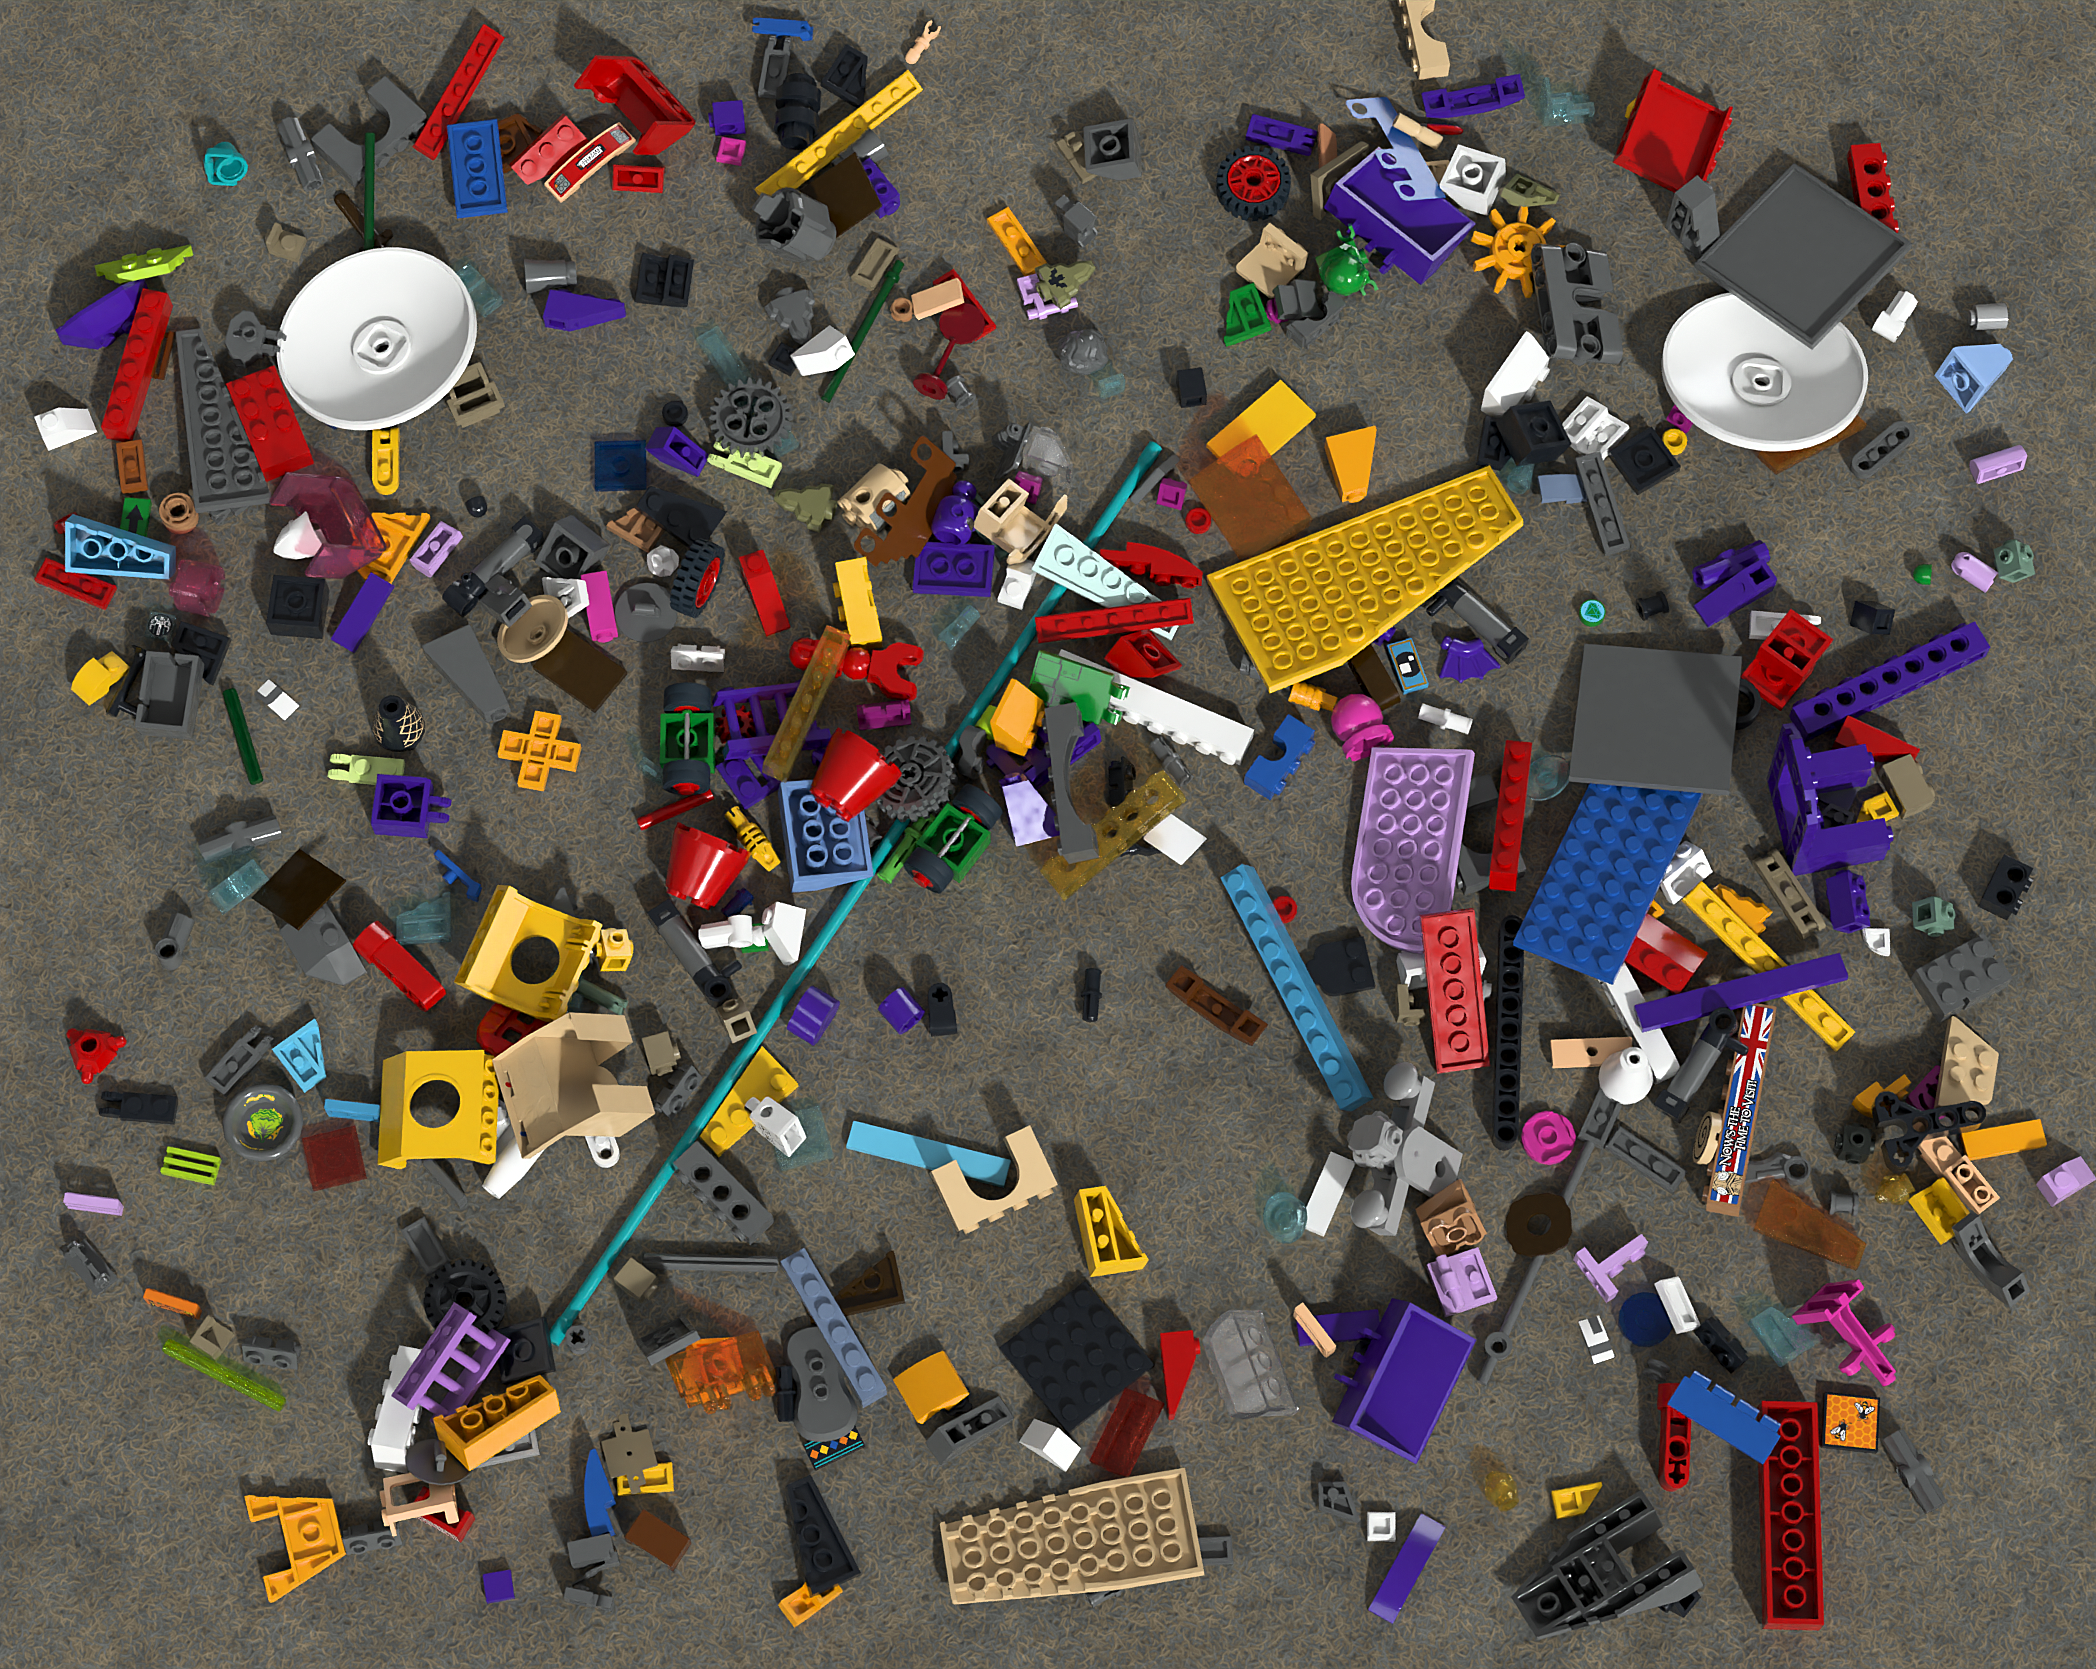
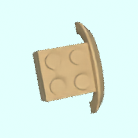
M1008 478L980 508L974 522V528L1009 553L1007 558L1009 565L1022 563L1042 544L1054 525L1059 522L1067 509V495H1063L1047 520L1044 521L1024 506L1029 493Z

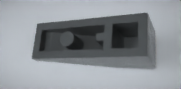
M998 1396L938 1427L925 1443L939 1464L942 1465L977 1445L1013 1421L1014 1417Z

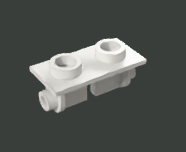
M678 643V646H673L671 649V669L724 672L725 649H720V646H702L701 651H697V645H681Z

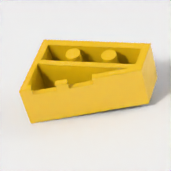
M866 557L836 562L837 582L832 584L835 598L841 599L842 606L837 607L840 622L845 621L847 627L846 630H842L845 645H850L851 648L861 647L865 650L883 647Z
M1107 1187L1080 1189L1074 1198V1204L1090 1277L1143 1269L1148 1262V1258L1145 1253H1142L1135 1240V1235L1124 1222L1123 1215Z

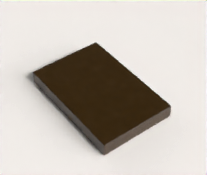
M567 628L556 647L545 656L539 658L533 665V669L594 713L597 712L627 675V671Z

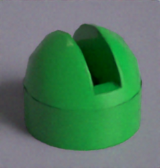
M1932 564L1918 565L1913 572L1914 580L1922 585H1931Z

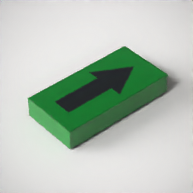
M125 497L120 529L147 537L152 507L151 499Z

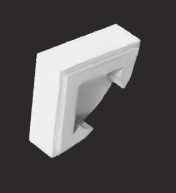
M1864 928L1861 930L1864 942L1872 951L1883 956L1890 955L1889 929Z

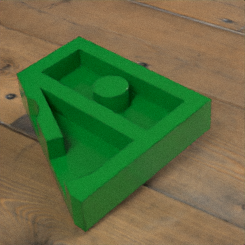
M1254 283L1230 291L1226 336H1224L1226 347L1272 330Z

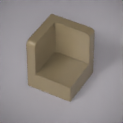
M207 1315L189 1342L195 1349L217 1362L234 1337V1333L217 1323L212 1316Z

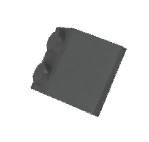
M1133 118L1084 127L1087 173L1116 181L1142 177L1140 133Z
M570 515L554 523L535 563L554 578L581 580V575L593 573L602 564L611 545L574 516Z

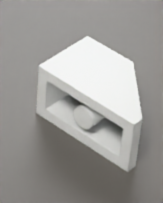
M829 325L790 356L799 373L805 376L836 370L852 358L855 353L846 336Z
M56 408L34 417L48 451L97 432L88 409Z
M775 902L763 912V934L783 965L789 966L798 960L806 909Z

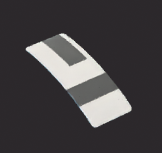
M1595 1316L1579 1321L1594 1364L1614 1358L1600 1317Z

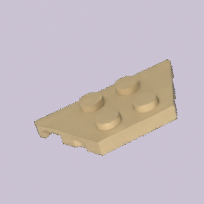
M1951 1016L1947 1022L1934 1108L1968 1101H1977L1982 1105H1986L1992 1100L1999 1053L1954 1016Z

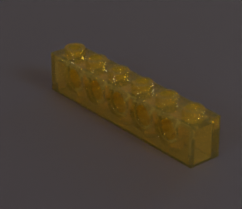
M1163 769L1159 773L1152 774L1141 788L1131 791L1125 797L1124 802L1117 807L1109 809L1104 818L1097 824H1091L1097 833L1100 858L1076 862L1074 870L1066 872L1065 869L1069 864L1063 855H1058L1048 859L1040 873L1061 899L1066 901L1185 803L1187 799ZM1159 796L1155 803H1147L1150 797ZM1131 813H1138L1134 820L1127 821V817ZM1110 830H1117L1114 837H1106Z

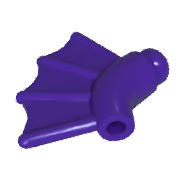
M1445 636L1440 645L1442 649L1447 650V655L1439 673V678H1453L1459 681V683L1468 678H1479L1482 680L1488 671L1501 667L1484 649V645L1479 637L1472 641H1463L1455 637L1452 639L1450 636Z

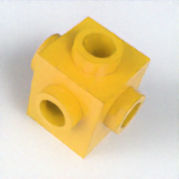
M608 928L601 930L599 941L593 946V955L598 959L600 971H626L633 954V942L628 938L627 929Z

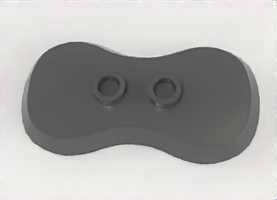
M817 1325L805 1326L793 1331L785 1340L783 1359L786 1366H792V1377L796 1385L794 1425L799 1434L810 1441L826 1442L844 1437L854 1428L858 1415L856 1403L846 1387L844 1373Z

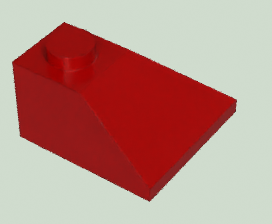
M1142 630L1122 636L1104 657L1113 671L1127 677L1153 678L1182 667V664L1150 630Z

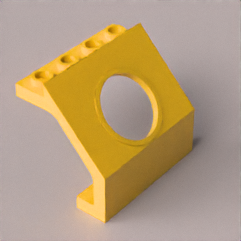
M497 885L454 983L485 999L551 1023L566 1014L568 1001L578 988V979L582 970L589 963V954L593 946L599 941L600 930L603 924L595 920L575 918L531 901L518 894V890L511 886ZM531 937L550 939L557 946L560 956L556 972L548 980L539 984H527L520 981L514 975L511 966L512 956L517 946Z
M484 1050L406 1051L384 1059L377 1164L403 1169L406 1168L407 1159L462 1158L485 1164L495 1163L499 1081L492 1059L495 1057L484 1054ZM432 1080H443L451 1083L458 1090L460 1096V1107L454 1119L438 1128H428L420 1125L414 1120L410 1110V1102L414 1092L422 1084Z

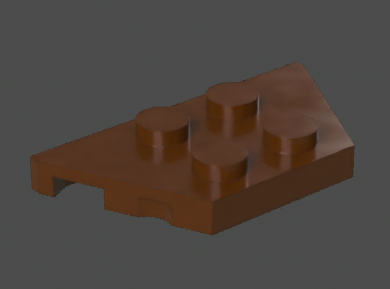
M518 113L498 122L503 174L513 170L509 164L543 133L542 129L528 123L527 119Z

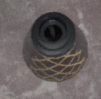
M386 696L381 700L373 720V734L377 743L384 749L392 752H405L415 749L425 733V721L421 712L414 705L398 696Z

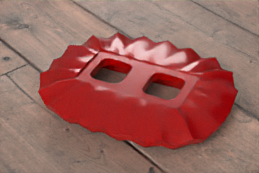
M495 1003L485 1014L477 1028L476 1042L480 1044L484 1052L497 1057L516 1044L502 1038L507 1030L512 1029L520 1033L522 1036L517 1041L519 1042L524 1037L549 1023L536 1018L532 1024L527 1025L517 1019L521 1012Z

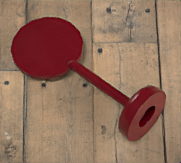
M962 303L944 310L939 320L940 332L945 339L949 340V343L934 374L920 373L915 377L913 385L921 394L935 400L945 399L948 388L939 376L955 344L972 343L983 333L985 322L983 314L978 308L972 304Z

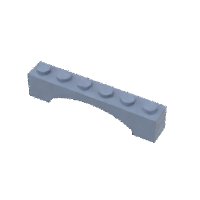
M805 1248L780 1261L784 1274L819 1328L862 1407L864 1408L887 1395L885 1384Z

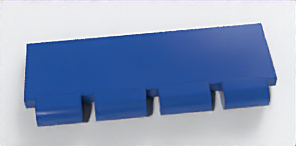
M1696 1370L1690 1379L1684 1376L1667 1405L1763 1465L1781 1437L1777 1434L1781 1423L1764 1414L1760 1422L1756 1421L1755 1418L1760 1410L1742 1399L1739 1400L1736 1407L1732 1406L1731 1403L1736 1395L1719 1384L1715 1385L1712 1392L1708 1391L1707 1388L1712 1380Z

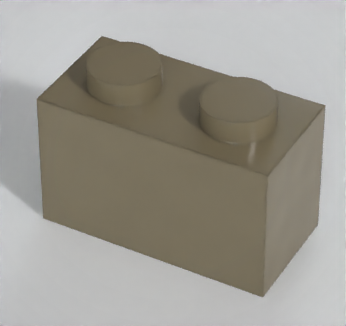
M1911 754L1882 765L1878 773L1901 819L1930 808L1935 800L1932 786L1929 783L1926 784L1922 776V767L1917 760L1914 761Z

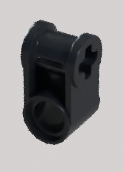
M944 983L933 984L928 991L930 1012L928 1015L931 1037L958 1034L951 989ZM938 993H942L943 1002H938Z

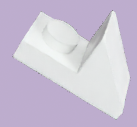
M1026 559L1022 563L1007 566V576L998 596V602L1020 610L1023 609L1037 574L1032 571L1035 564L1034 561Z

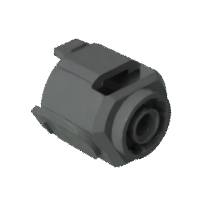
M782 188L774 192L772 196L761 193L752 206V209L759 214L756 220L755 233L758 241L757 244L762 248L793 262L818 261L824 258L833 248L836 240V227L830 221L828 206L794 188Z

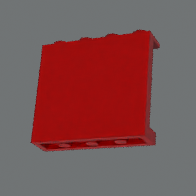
M1653 69L1643 79L1613 163L1675 193L1697 175L1703 181H1706L1708 174L1712 173L1717 163V160L1714 159L1715 155L1721 150L1725 141L1722 136L1732 122L1730 115L1733 107L1729 106L1725 111H1722L1661 81L1662 72Z

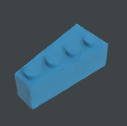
M72 514L65 521V572L170 579L176 572V546Z

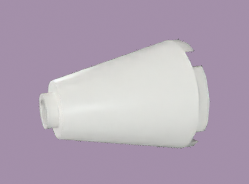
M1629 1047L1607 1057L1600 1067L1598 1076L1600 1087L1604 1094L1621 1104H1632L1640 1101L1648 1094L1653 1083V1073L1645 1052L1637 1047Z

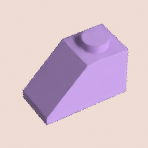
M2080 1156L2063 1163L2042 1176L2036 1185L2051 1207L2096 1180V1177Z

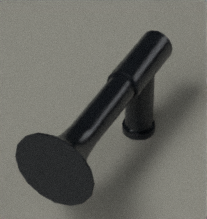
M132 645L135 652L133 662L106 710V713L113 717H117L120 710L134 717L137 714V707L125 702L133 682L145 663L147 650L136 645Z

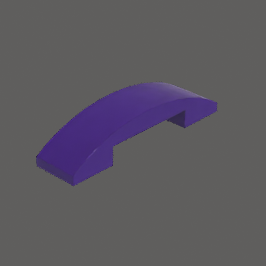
M1520 74L1495 78L1494 84L1447 92L1446 88L1421 93L1426 117L1451 118L1485 113L1508 106L1525 98Z
M1421 1513L1368 1611L1391 1624L1394 1623L1445 1530V1526Z

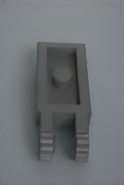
M770 34L768 49H765L758 97L776 99L777 88L783 84V80L788 75L791 58V36L785 37L782 51L775 50L777 37Z
M258 1025L252 1027L242 1039L240 1038L205 1077V1081L225 1097L232 1092L262 1058L261 1055L274 1043V1038L267 1035L255 1049L250 1046L262 1031V1028Z

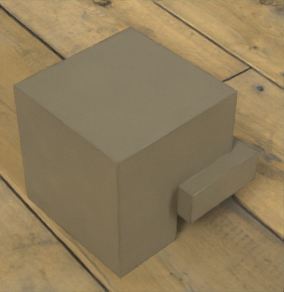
M481 362L466 367L459 380L447 393L449 398L447 405L457 426L461 425L462 428L498 414L500 409L505 407L495 382L489 383Z

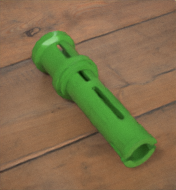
M930 814V818L926 820L923 817H919L917 822H914L911 827L905 829L904 839L877 873L880 879L888 884L892 883V880L903 867L905 861L916 849L918 840L935 820L933 815Z

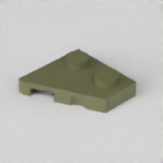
M1516 174L1510 180L1501 194V197L1505 198L1509 204L1522 207L1556 204L1560 196L1559 193L1519 174Z

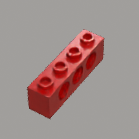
M1881 143L1851 145L1847 154V162L1855 205L1871 216H1880L1882 219L1877 220L1898 233V221L1893 219L1892 213L1895 209L1894 198L1889 195L1891 179L1890 175L1885 172L1887 156L1885 152H1882ZM1865 170H1870L1874 174H1869ZM1872 192L1877 194L1878 196L1875 197L1870 195L1869 193Z

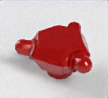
M71 1028L66 1033L67 1038L70 1040L69 1050L75 1068L82 1073L81 1081L84 1084H90L93 1081L94 1075L101 1073L117 1056L116 1051H118V1048L124 1047L127 1043L124 1036L114 1037L110 1032L92 1029L78 1031Z

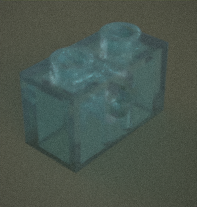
M252 859L209 891L207 896L224 915L264 885L269 879L254 859Z

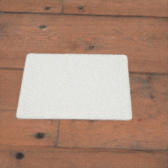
M1168 812L1143 839L1182 865L1207 838Z

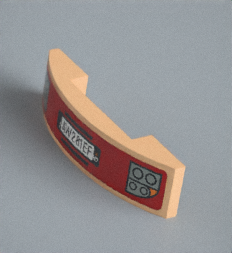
M620 122L616 123L575 153L544 183V186L562 203L580 188V184L614 156L618 157L636 142L635 138Z

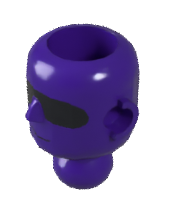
M958 481L953 486V495L946 496L939 502L931 526L933 535L939 541L954 543L953 545H964L970 540L972 532L976 530L974 522L979 509L971 502L977 495L976 487L972 483Z

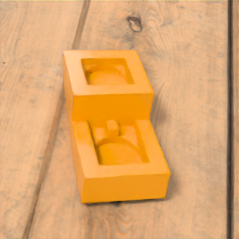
M805 1582L800 1589L781 1600L778 1606L795 1628L835 1599L843 1590L838 1585L810 1598Z

